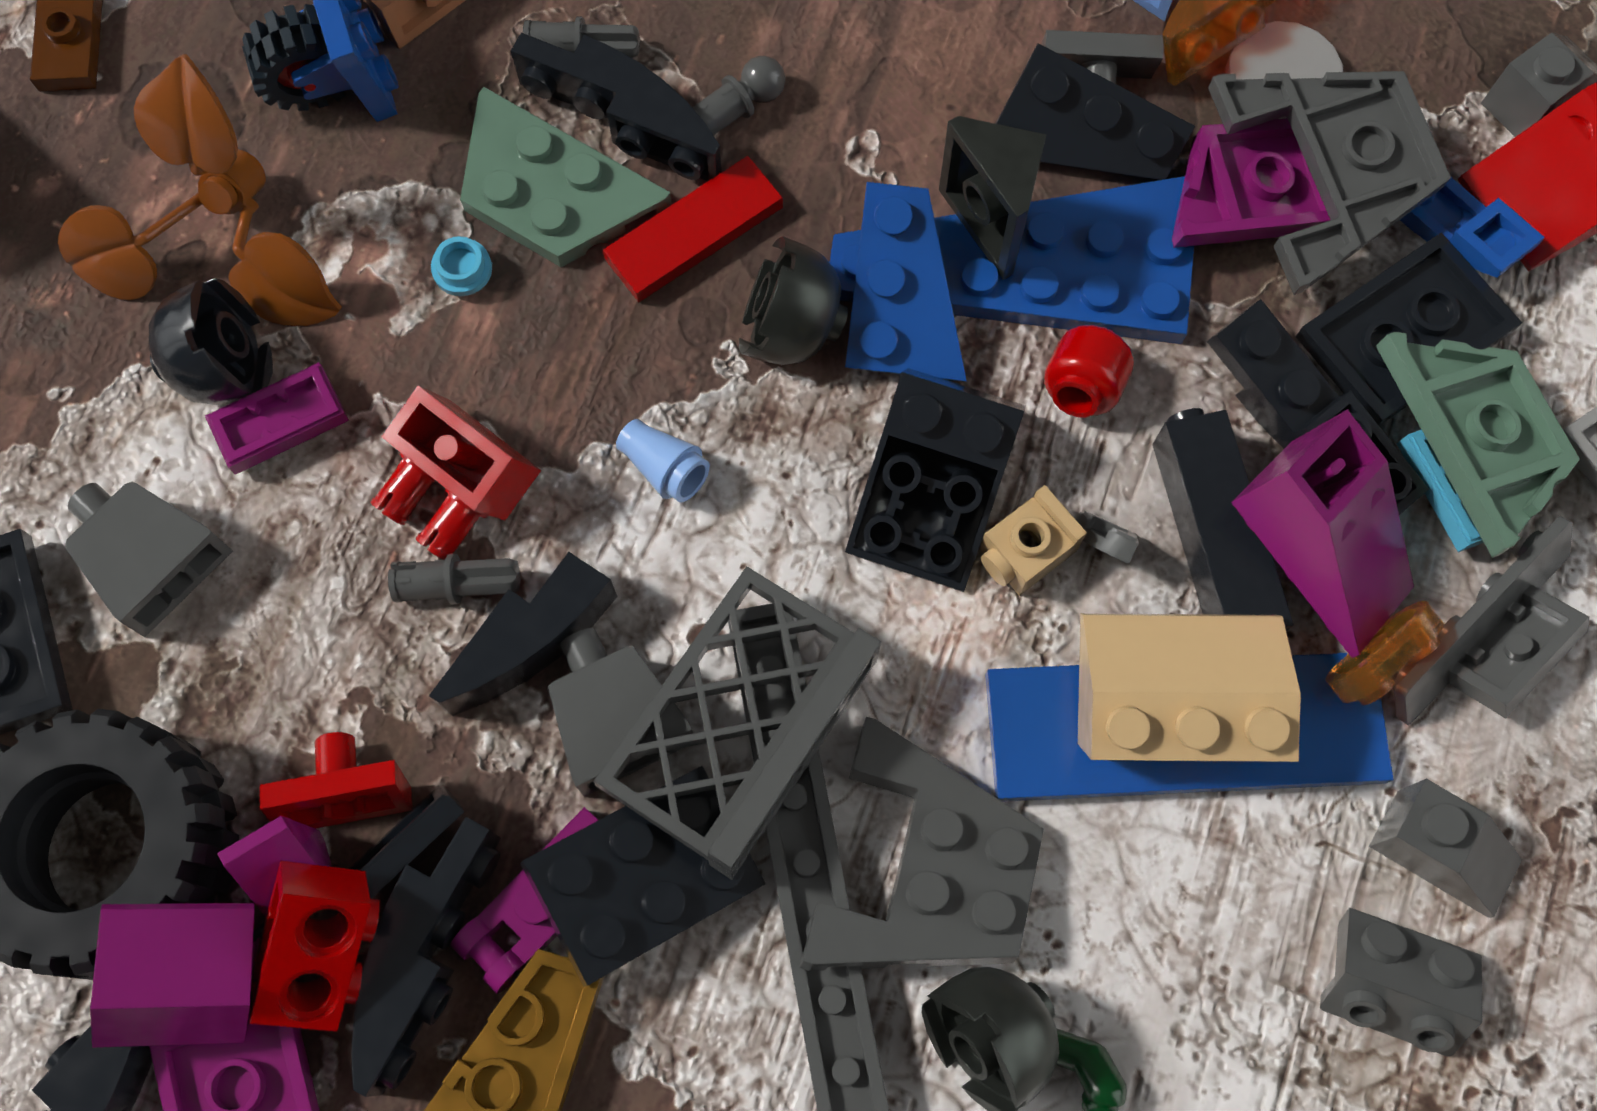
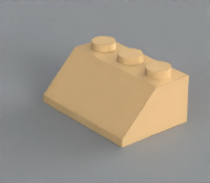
M1080 613L1078 745L1091 760L1299 762L1301 692L1283 616Z

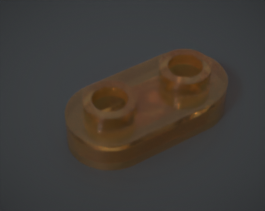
M1427 601L1413 603L1392 615L1360 655L1351 658L1347 654L1329 671L1325 681L1343 703H1350L1356 700L1361 705L1373 703L1393 688L1395 681L1392 676L1406 663L1412 664L1422 660L1440 645L1441 640L1437 635L1443 629L1444 622Z

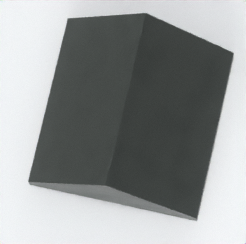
M957 116L948 121L939 191L987 259L996 266L998 274L1004 280L1014 273L1046 134Z

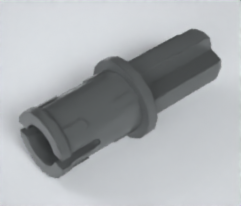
M577 16L575 22L525 20L523 25L524 34L573 53L583 35H587L619 50L631 58L639 54L640 35L638 28L634 25L585 24L583 16Z
M456 553L448 554L445 560L424 562L395 561L391 563V569L388 572L389 592L392 601L395 603L426 599H448L451 605L459 604L463 596L506 594L508 590L516 593L519 591L521 581L520 568L516 560L504 558L461 561Z

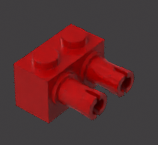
M418 385L381 436V438L400 452L399 455L403 459L378 494L373 497L371 504L379 510L384 508L381 512L398 524L405 525L408 517L434 481L440 483L445 487L448 496L423 531L416 536V540L425 547L429 544L430 546L427 550L445 560L448 554H454L480 517L487 518L492 516L506 521L542 470L454 402Z

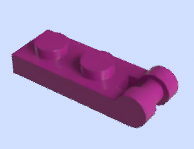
M584 807L545 848L598 821V819ZM522 870L477 917L472 919L457 933L451 941L450 947L463 960L471 957L486 972L483 980L496 994H499L520 975L538 949L544 950L557 937V934L524 870ZM505 923L521 938L508 952H505L491 938Z

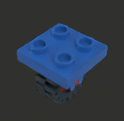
M313 0L314 4H305L304 9L296 12L294 5L283 6L285 15L278 16L274 10H271L264 14L266 24L255 20L249 25L251 33H244L242 38L244 46H242L253 88L257 96H262L266 104L272 106L277 102L279 109L288 111L292 104H297L298 111L309 110V103L317 102L318 107L322 108L329 105L328 97L332 96L335 100L339 101L345 97L344 91L353 90L376 122L398 114L391 93L392 90L399 88L398 81L389 60L384 54L379 55L376 43L384 41V37L371 8L361 9V0Z

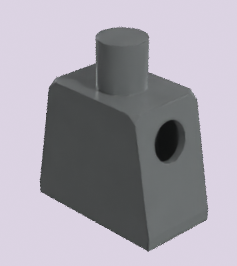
M133 481L124 484L112 497L97 483L86 484L71 496L67 505L68 510L83 524L67 538L65 543L66 550L112 615L119 622L143 637H146L233 552L206 526Z
M586 628L575 632L560 643V648L572 673L548 685L571 777L576 788L584 797L600 790V788L595 786L594 780L662 686L632 645L607 655L595 628ZM675 703L669 704L660 717L664 739L693 734L688 720ZM655 726L642 744L657 741ZM681 749L667 751V755L669 756ZM660 753L631 758L617 780L660 760Z

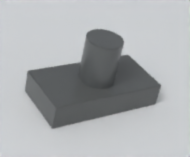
M1046 30L1041 45L1116 84V77L1152 79L1163 60L1164 35Z

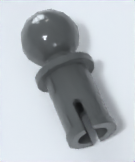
M756 56L750 59L743 67L740 81L732 75L725 76L721 80L722 86L692 108L705 122L711 133L715 135L741 116L750 118L754 114L753 100L759 103H768L775 100L782 93L785 85L786 76L783 67L771 57Z

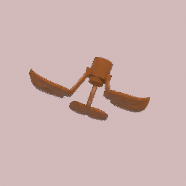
M187 54L178 56L141 90L134 105V119L141 137L159 158L172 165L189 163L191 172L196 176L201 175L198 182V193L135 236L125 217L116 209L101 205L81 208L69 216L60 229L58 245L62 257L66 263L72 266L73 271L80 278L100 292L120 300L138 299L145 296L154 287L157 279L156 264L142 245L152 241L201 205L212 213L220 215L235 214L239 211L240 217L232 249L241 261L230 270L229 282L245 298L256 315L272 323L288 326H307L334 317L342 309V306L331 294L315 260L299 243L281 233L273 232L258 233L246 243L252 214L259 208L258 203L252 198L265 185V171L261 163L253 155L246 151L238 150L237 138L229 117L216 93L198 67Z

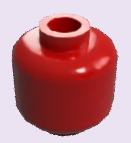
M1082 325L1068 330L1058 342L1045 368L1044 384L1048 394L1060 410L1071 416L1087 418L1110 412L1120 401L1132 375L1134 366L1132 351L1119 335L1104 327Z

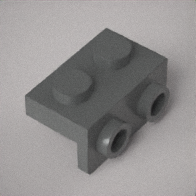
M1349 907L1338 924L1335 976L1321 994L1320 1009L1344 1018L1356 1026L1371 1028L1409 1042L1421 1050L1439 1053L1444 1056H1452L1482 1023V955Z

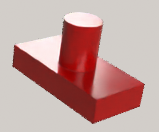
M344 732L326 733L315 740L316 774L260 784V810L270 822L280 816H284L317 829L413 810L411 786L396 761L389 760L357 766L355 737Z

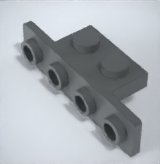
M1559 516L1544 532L1539 530L1533 532L1521 546L1517 560L1503 575L1494 573L1481 587L1476 603L1462 617L1455 615L1443 625L1436 637L1435 646L1420 661L1412 659L1405 664L1393 684L1396 718L1410 725L1450 684L1506 719L1587 633L1589 616L1540 589L1570 556L1573 522Z

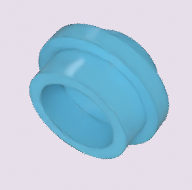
M457 236L443 241L437 247L431 261V273L438 287L444 292L454 296H468L478 292L488 283L492 274V262L487 250L480 243L467 237Z

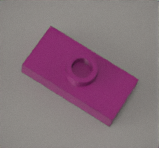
M319 362L205 415L228 468L235 475L349 421L326 371Z

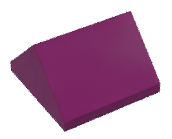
M254 903L102 904L90 1005L92 1048L245 1043L250 1007Z

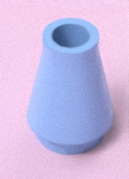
M639 419L630 421L621 430L616 441V448L630 459L664 499L674 498L678 502L689 500L699 491L708 476L710 464L702 457L700 447L652 428Z

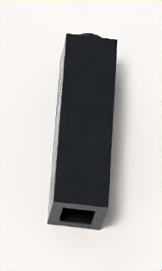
M1192 408L1170 416L1167 422L1164 423L1152 446L1202 613L1217 615L1283 616L1287 632L1294 626L1273 557L1231 503L1250 483L1227 410L1204 414L1203 409Z

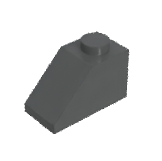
M1552 32L1508 64L1481 104L1516 137L1581 90L1596 83L1597 64L1568 36Z
M1427 778L1397 791L1369 845L1370 848L1488 918L1495 916L1522 862V858L1488 814Z

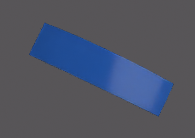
M1452 177L1442 189L1400 219L1402 223L1426 242L1442 233L1475 270L1496 278L1541 244L1545 238L1500 198H1497L1485 207Z

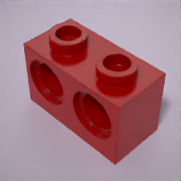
M280 860L251 974L249 1024L338 1031L344 1004L354 1005L360 992L363 967L362 962L356 961L361 941L371 942L373 940L379 918V900L370 898L366 871ZM323 909L339 911L337 915L327 920L309 918L313 913ZM304 974L321 975V977L311 982L294 981L297 977Z

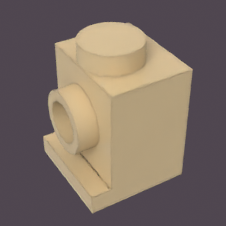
M1044 485L1035 492L1031 499L984 534L979 548L983 553L981 561L987 572L998 584L1006 586L1009 583L1020 596L1076 553L1087 532L1048 487ZM1027 531L1039 546H1025L1019 539V533Z

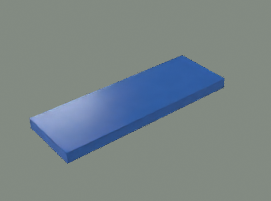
M1361 652L1360 655L1353 658L1348 653L1292 655L1301 692L1299 762L1091 760L1078 745L1079 665L988 669L985 678L995 797L1002 802L1386 784L1394 779L1374 652Z

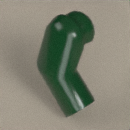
M1057 1029L1059 1056L1056 1065L1076 1073L1084 1089L1082 1109L1084 1111H1118L1119 1107L1124 1105L1126 1101V1083L1107 1049L1097 1042Z

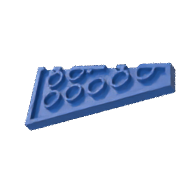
M1185 176L1032 201L1014 273L1004 280L998 274L996 266L987 259L956 214L935 217L953 315L1066 330L1082 325H1096L1110 329L1120 337L1182 344L1188 330L1194 246L1174 248L1172 235ZM861 230L838 233L833 236L829 263L834 267L841 284L840 301L853 302Z

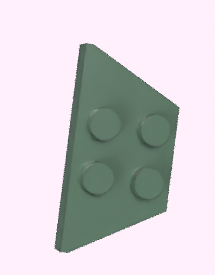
M483 87L479 92L460 198L464 211L559 267H563L584 256L592 246L599 243H608L626 233V224L652 210L658 214L671 206L670 192L491 90Z
M1393 332L1387 334L1376 345L1377 350L1492 558L1501 555L1517 543L1520 539L1518 534L1528 521L1543 509L1552 497L1554 487L1569 475L1580 460L1579 456L1518 351L1494 347L1476 349L1467 343L1444 339L1433 347L1407 343L1406 333Z

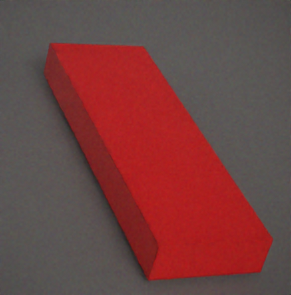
M746 156L604 248V258L639 303L782 209L783 197L750 157Z

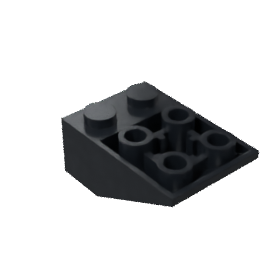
M910 368L902 371L845 553L964 592L1026 405Z

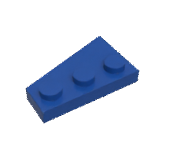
M867 182L845 368L901 374L902 371L910 368L941 379L967 381L928 188Z

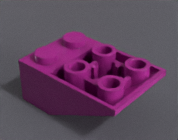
M1348 409L1293 440L1231 502L1244 518L1248 527L1258 536L1282 567L1290 581L1296 585L1324 621L1328 630L1334 634L1351 658L1360 655L1414 588L1388 461Z

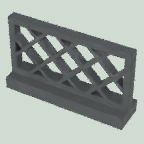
M746 566L594 780L595 786L707 859L711 867L732 880L877 662L881 641L861 628H858L855 633ZM752 590L774 605L778 624L740 631L736 609L748 592ZM784 611L798 620L786 622ZM730 620L732 633L719 635ZM816 630L835 642V645L824 661L796 666L789 635ZM781 637L787 668L749 675L743 644ZM735 645L741 677L703 684L699 662L708 650ZM693 672L695 686L681 689ZM813 676L802 692L799 678ZM790 680L795 704L789 713L784 716L759 720L752 688ZM744 689L751 722L712 730L705 697ZM698 698L704 731L664 739L660 717L669 704ZM655 726L657 741L642 744ZM777 729L765 747L762 732ZM753 734L758 759L749 771L721 776L714 742ZM707 743L713 778L673 786L667 751ZM660 753L665 788L636 793L617 780L631 758ZM739 785L729 802L726 803L724 788ZM716 789L720 815L706 836L703 837L680 822L675 797ZM668 799L671 815L651 802Z

